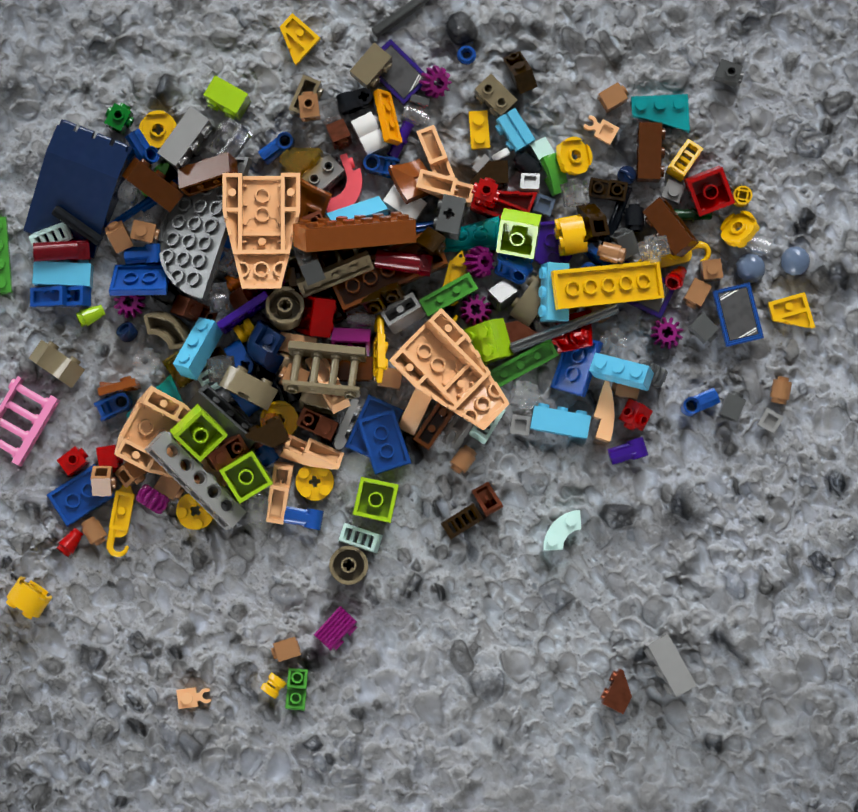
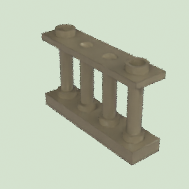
M359 248L335 250L317 257L326 279L308 286L296 256L288 259L290 268L295 267V273L299 272L301 278L296 279L303 298L374 269L367 250L361 252ZM350 251L353 252L354 256L343 260V254ZM335 259V264L325 267L324 262Z
M289 340V354L294 358L290 380H282L284 391L292 394L305 392L344 396L347 399L361 398L360 387H355L358 365L361 362H366L367 359L365 347ZM303 356L313 358L309 382L298 381L300 363ZM323 358L332 360L328 384L317 383L320 360ZM342 360L351 362L348 386L336 385L339 362Z

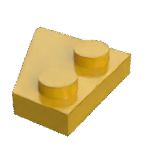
M293 13L280 26L292 60L297 66L321 38Z
M805 292L767 303L772 322L810 329L815 328Z

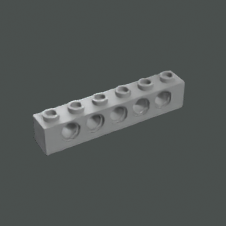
M160 432L144 450L225 530L232 529L246 513L243 509V504H239L237 499L234 500L229 495L230 491L226 487L220 486L216 482V477L209 472L207 473L203 469V464L197 459H193L189 455L190 452L183 445L180 446L175 441L176 439L172 433ZM168 447L173 451L172 457L167 454ZM181 461L186 464L185 471L180 466ZM195 474L200 478L199 484L194 481ZM209 488L213 491L212 498L208 495ZM222 501L227 505L226 511L221 508Z

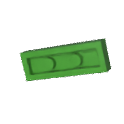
M468 272L421 298L419 302L427 317H430L440 308L444 309L477 291L478 287Z

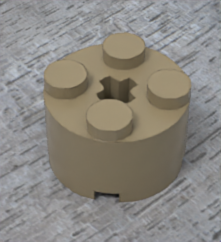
M286 286L273 290L266 299V317L270 325L279 330H291L298 327L304 317V300L301 294L295 291V289Z
M343 546L331 556L329 568L332 576L338 582L353 585L365 578L369 569V562L365 553L359 548ZM348 560H351V563L354 564V568L352 567L350 571H347V568L344 567V563H348Z

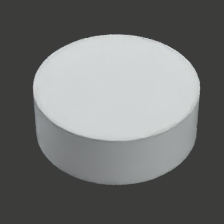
M507 147L491 157L493 161H500L509 156L510 151Z

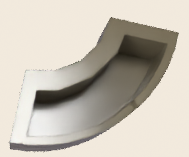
M539 274L536 277L532 275L527 282L529 287L522 297H516L511 304L513 310L509 315L527 327L531 325L538 315V308L540 306L538 291L541 286Z
M151 311L143 316L147 334L161 337L167 343L170 350L182 348L191 332L187 325L173 314L163 311Z
M41 340L29 359L72 388L85 370L79 366L81 362L73 356L70 359L58 351L59 346L49 341L47 344Z
M229 365L219 386L268 411L278 391L272 387L273 383L265 378L259 380L247 374L249 370L240 365L237 368Z

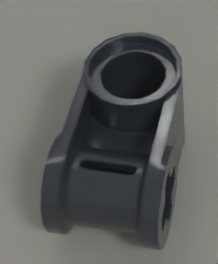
M367 88L336 95L341 115H348L369 108L374 102V97ZM363 95L367 96V101L365 102L362 100Z

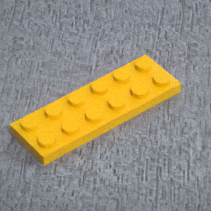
M659 260L551 271L556 310L664 298Z

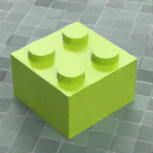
M216 75L203 94L209 108L216 112L218 110L224 112V116L232 121L235 119L240 121L251 103L248 93Z
M504 208L500 219L496 253L534 259L542 215Z
M504 318L487 320L464 329L470 337L475 350H478L481 355L480 358L484 365L514 355L510 348V339Z
M196 404L170 430L173 437L199 462L228 436L226 431L199 404Z
M254 449L249 450L219 470L239 504L273 484V480Z
M361 477L353 515L391 523L399 485Z

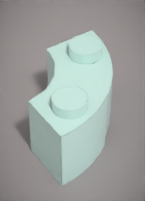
M580 510L565 513L551 524L543 540V551L563 550L564 541L567 536L574 531L581 530Z

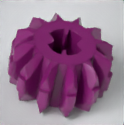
M436 65L432 68H426L427 73H421L424 78L419 80V83L423 84L420 88L421 91H424L428 97L432 96V98L445 96L444 90L450 91L447 85L452 83L448 80L451 75L446 72L445 68H439Z
M475 246L467 250L468 254L464 255L466 262L463 263L466 265L465 271L469 272L471 277L478 279L491 275V270L494 269L492 264L495 260L492 259L493 253L489 252V248Z
M476 294L475 300H473L472 296L469 295V303L466 300L462 301V304L466 307H460L459 310L466 312L461 315L462 319L468 317L465 322L466 324H469L472 320V325L474 326L476 321L482 323V318L486 321L490 319L486 314H491L492 310L486 308L490 307L491 303L483 304L486 297L478 300L479 294ZM478 306L480 313L472 314L471 308Z
M140 295L114 297L113 300L119 302L114 305V308L119 309V315L125 313L126 319L129 318L130 313L133 318H136V311L139 314L143 313L139 308L146 307V304L141 302L146 298ZM129 298L133 301L130 307L127 304L125 305V303H128Z
M663 317L662 323L657 320L655 321L657 327H651V330L656 333L651 334L650 337H657L654 345L661 342L660 349H663L665 344H667V348L670 350L672 348L671 343L674 346H678L677 340H682L683 338L681 335H678V333L683 332V329H676L680 323L676 322L673 325L672 317L668 323L666 318ZM666 329L670 330L669 333H671L667 338L662 334V331Z
M144 484L136 496V500L157 514H162L170 501L168 497L148 484Z

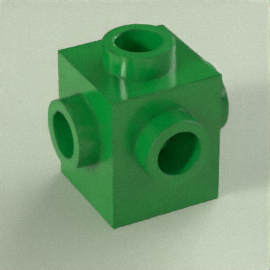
M114 103L112 107L110 106L105 115L107 117L104 122L106 127L124 135L126 129L130 128L134 122V115L130 111L131 108L123 103L120 105Z

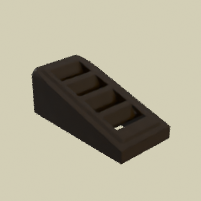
M472 503L442 522L441 525L451 540L482 521L483 517L475 504ZM471 510L476 520L473 521L467 511ZM462 514H464L468 519V525H466L463 518L461 517ZM458 518L463 528L460 529L454 519ZM451 522L457 532L453 533L448 523Z

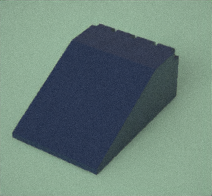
M61 119L46 150L23 231L33 234L61 223L59 219L52 215L54 208L60 206L95 232L104 236V228L107 227L106 225L111 220L127 181L121 175L136 155L133 147L117 140L111 146L112 138L97 133L95 139H93L95 131L79 126L78 131L75 132L77 124ZM60 227V228H58V229H59V231H60V234H61L62 238H64L65 236H64V234H63V232H62V229H61V227ZM70 228L74 238L69 241L87 240ZM52 231V234H53L55 240H57V237H56L54 231ZM89 241L90 258H95L100 244L96 246Z

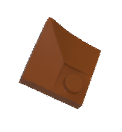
M421 159L388 167L390 176L406 204L430 195L416 188L420 169L428 171Z
M300 178L299 220L320 210L324 218L332 194Z
M127 376L121 378L120 382L117 383L100 382L97 390L99 396L116 391L139 390L141 386L137 379Z

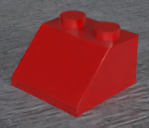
M721 166L684 179L689 196L699 217L735 203L725 172Z
M310 295L303 298L304 317L300 325L294 328V330L309 336L330 338L334 328L333 316L336 312V300L318 295Z

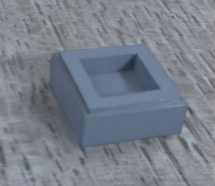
M537 194L532 212L550 218L556 199L543 194Z

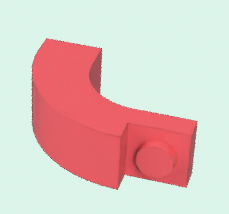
M347 153L340 155L347 183L339 195L331 198L326 210L327 213L356 204L361 197L363 189L361 169L353 170V168H356L353 158H348Z

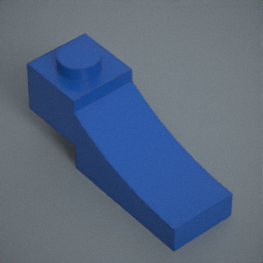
M49 286L30 288V307L91 306V287Z

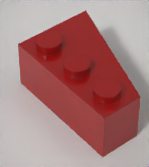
M483 189V192H484V193H489L490 190H489V189ZM501 191L498 201H493L492 207L488 205L484 207L477 204L473 197L470 211L488 218L499 216L500 222L504 208L530 213L538 192Z

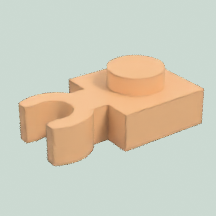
M589 115L588 119L593 122V125L588 126L584 124L583 128L587 131H595L593 137L610 146L619 127L604 119L601 123H598L594 116Z
M196 687L176 690L178 708L198 707V701L203 703L211 702V699L203 697V694L209 692L210 689H202L199 693H197Z

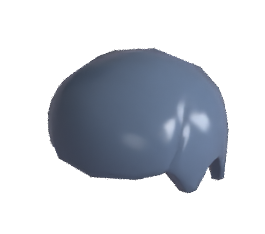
M799 246L788 248L781 257L783 270L793 276L803 274L810 264L809 254Z
M753 253L741 255L736 262L737 275L744 282L754 283L759 281L765 273L764 261Z

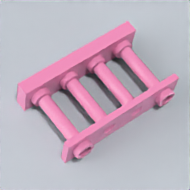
M17 376L16 379H12L8 386L10 390L0 405V426L21 437L23 443L20 448H15L0 439V448L12 455L13 463L22 467L60 400L52 395L49 398L38 395L22 385L24 379ZM17 391L41 405L43 409L39 415H35L12 402ZM7 408L30 420L31 424H33L30 431H24L3 419L2 417Z

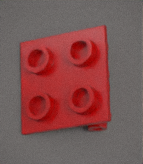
M591 310L569 314V321L589 314ZM592 324L552 338L553 345H557V353L593 346Z

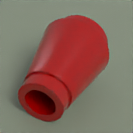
M678 266L666 275L665 284L669 289L677 290L682 287L687 274L685 267Z
M74 528L58 542L59 545L56 549L67 557L71 554L73 555L83 533Z

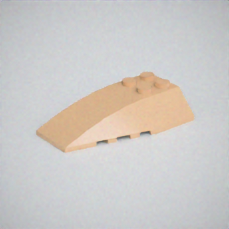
M223 173L222 212L242 289H281L293 243V223H298L300 216V173H281V176H243L242 173Z
M440 308L396 351L389 362L417 390L484 431L510 403L498 383L490 375V370L484 365L480 358L481 355L478 350H475L468 334Z
M150 386L138 399L122 428L114 455L149 473L173 478L144 449L160 432H170L191 409L181 401ZM168 447L167 454L172 457L173 451ZM189 453V455L193 459H196L191 453ZM204 458L201 461L203 469L207 473L213 474L217 479L216 482L220 486L225 487L227 483L219 470L212 469ZM181 461L180 466L185 471L186 464ZM195 474L194 481L199 484L200 478Z

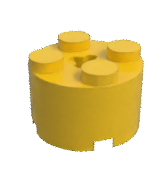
M580 214L554 220V233L556 240L559 239L558 250L560 256L588 252V243L584 242L586 236L585 225Z
M20 576L8 593L6 603L12 608L17 607L22 610V615L28 619L33 617L39 618L51 601L52 596H47L48 591L32 580L27 583L24 581L25 577Z

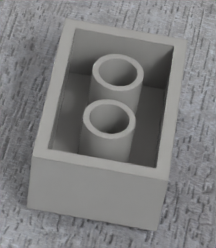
M190 106L157 152L160 159L165 163L168 162L176 171L178 168L190 164V158L193 154H198L202 148L201 143L203 140H207L213 132L210 120Z
M662 634L645 644L646 649L643 651L648 660H653L656 666L653 669L657 676L665 681L662 685L667 694L678 697L697 686L668 634Z

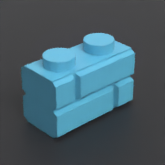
M516 108L496 119L497 125L495 129L500 136L504 135L506 138L505 144L510 152L514 151L515 154H518L525 148H528L529 144L535 142L536 139Z

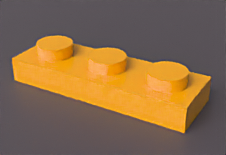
M376 89L373 91L378 112V120L381 125L382 137L384 142L398 146L403 142L391 92Z

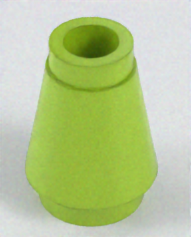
M102 305L80 309L78 313H75L81 327H88L106 315Z

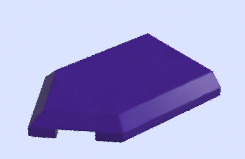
M544 221L540 224L538 244L534 256V261L540 266L547 262L568 263L572 258V255H559V239L556 240L554 221Z

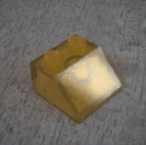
M292 148L290 151L288 149L280 155L279 163L286 173H300V178H302V175L308 169L312 170L316 166L317 161L324 157L320 148Z

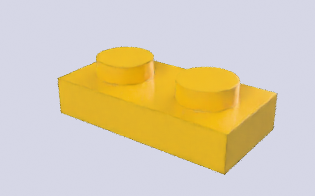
M468 111L471 150L490 149L488 111Z

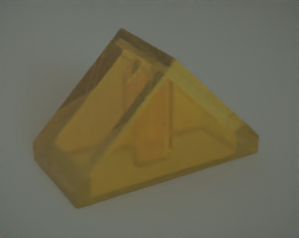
M177 351L163 360L162 363L179 387L183 388L192 382L193 379L182 377L174 367L173 362L179 353Z

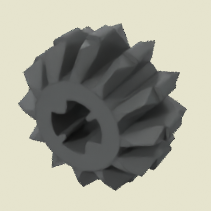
M645 359L640 360V364L650 366L654 372L651 385L661 387L667 378V370Z

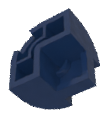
M258 320L248 338V355L267 371L276 374L285 358L278 351L286 337L281 335V331L273 328L269 323Z

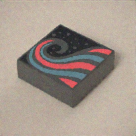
M413 94L410 98V105L429 109L430 99Z

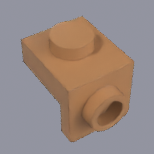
M134 220L130 239L154 244L155 240L158 241L160 230L157 229V224Z

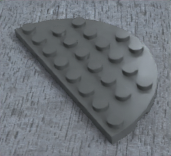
M234 157L237 160L238 173L247 176L252 160L249 157ZM222 186L189 197L184 194L171 212L165 211L160 226L158 241L160 242L161 252L159 256L166 275L181 291L203 301L207 300L228 236L222 212Z

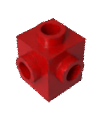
M485 177V179L480 178L479 183L475 182L471 192L474 194V201H477L476 203L481 206L487 207L488 205L492 207L493 201H498L501 192L498 190L499 184H496L495 180ZM483 188L489 189L490 192L484 193Z
M628 399L618 419L624 422V427L631 431L635 429L643 431L653 411L642 403Z

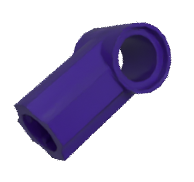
M643 437L607 449L612 465L648 456Z

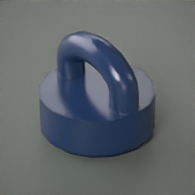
M623 166L617 173V179L631 185L636 179V171L631 166Z
M125 322L117 328L116 334L123 342H130L137 337L138 331L131 322Z

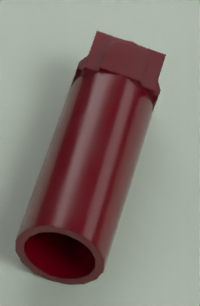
M89 240L33 243L34 262L90 259Z
M377 248L375 268L430 277L433 256Z

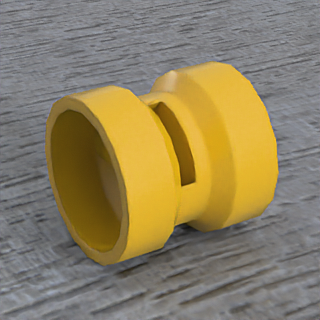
M739 186L732 193L735 200L734 205L739 208L745 207L752 199V191L747 186Z
M249 318L243 320L241 325L233 327L234 332L242 343L248 341L254 329V325Z
M271 672L268 676V681L263 683L260 688L276 699L280 689L284 688L287 682Z

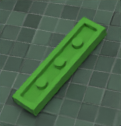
M6 216L0 217V294L13 293Z
M549 339L490 370V375L498 383L499 387H502L558 357L559 354Z

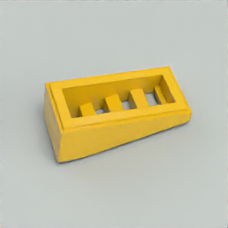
M687 139L669 164L666 173L682 182L704 148ZM688 147L689 149H691L692 151H694L696 154H695V155L692 154L691 152H689L688 150H686V148ZM682 154H684V155H686L687 157H689V158L691 159V161H690L689 159L685 158L684 156H682ZM678 160L681 161L682 163H684L685 165H687V167L683 166L682 164H680V163L677 162V161H678Z

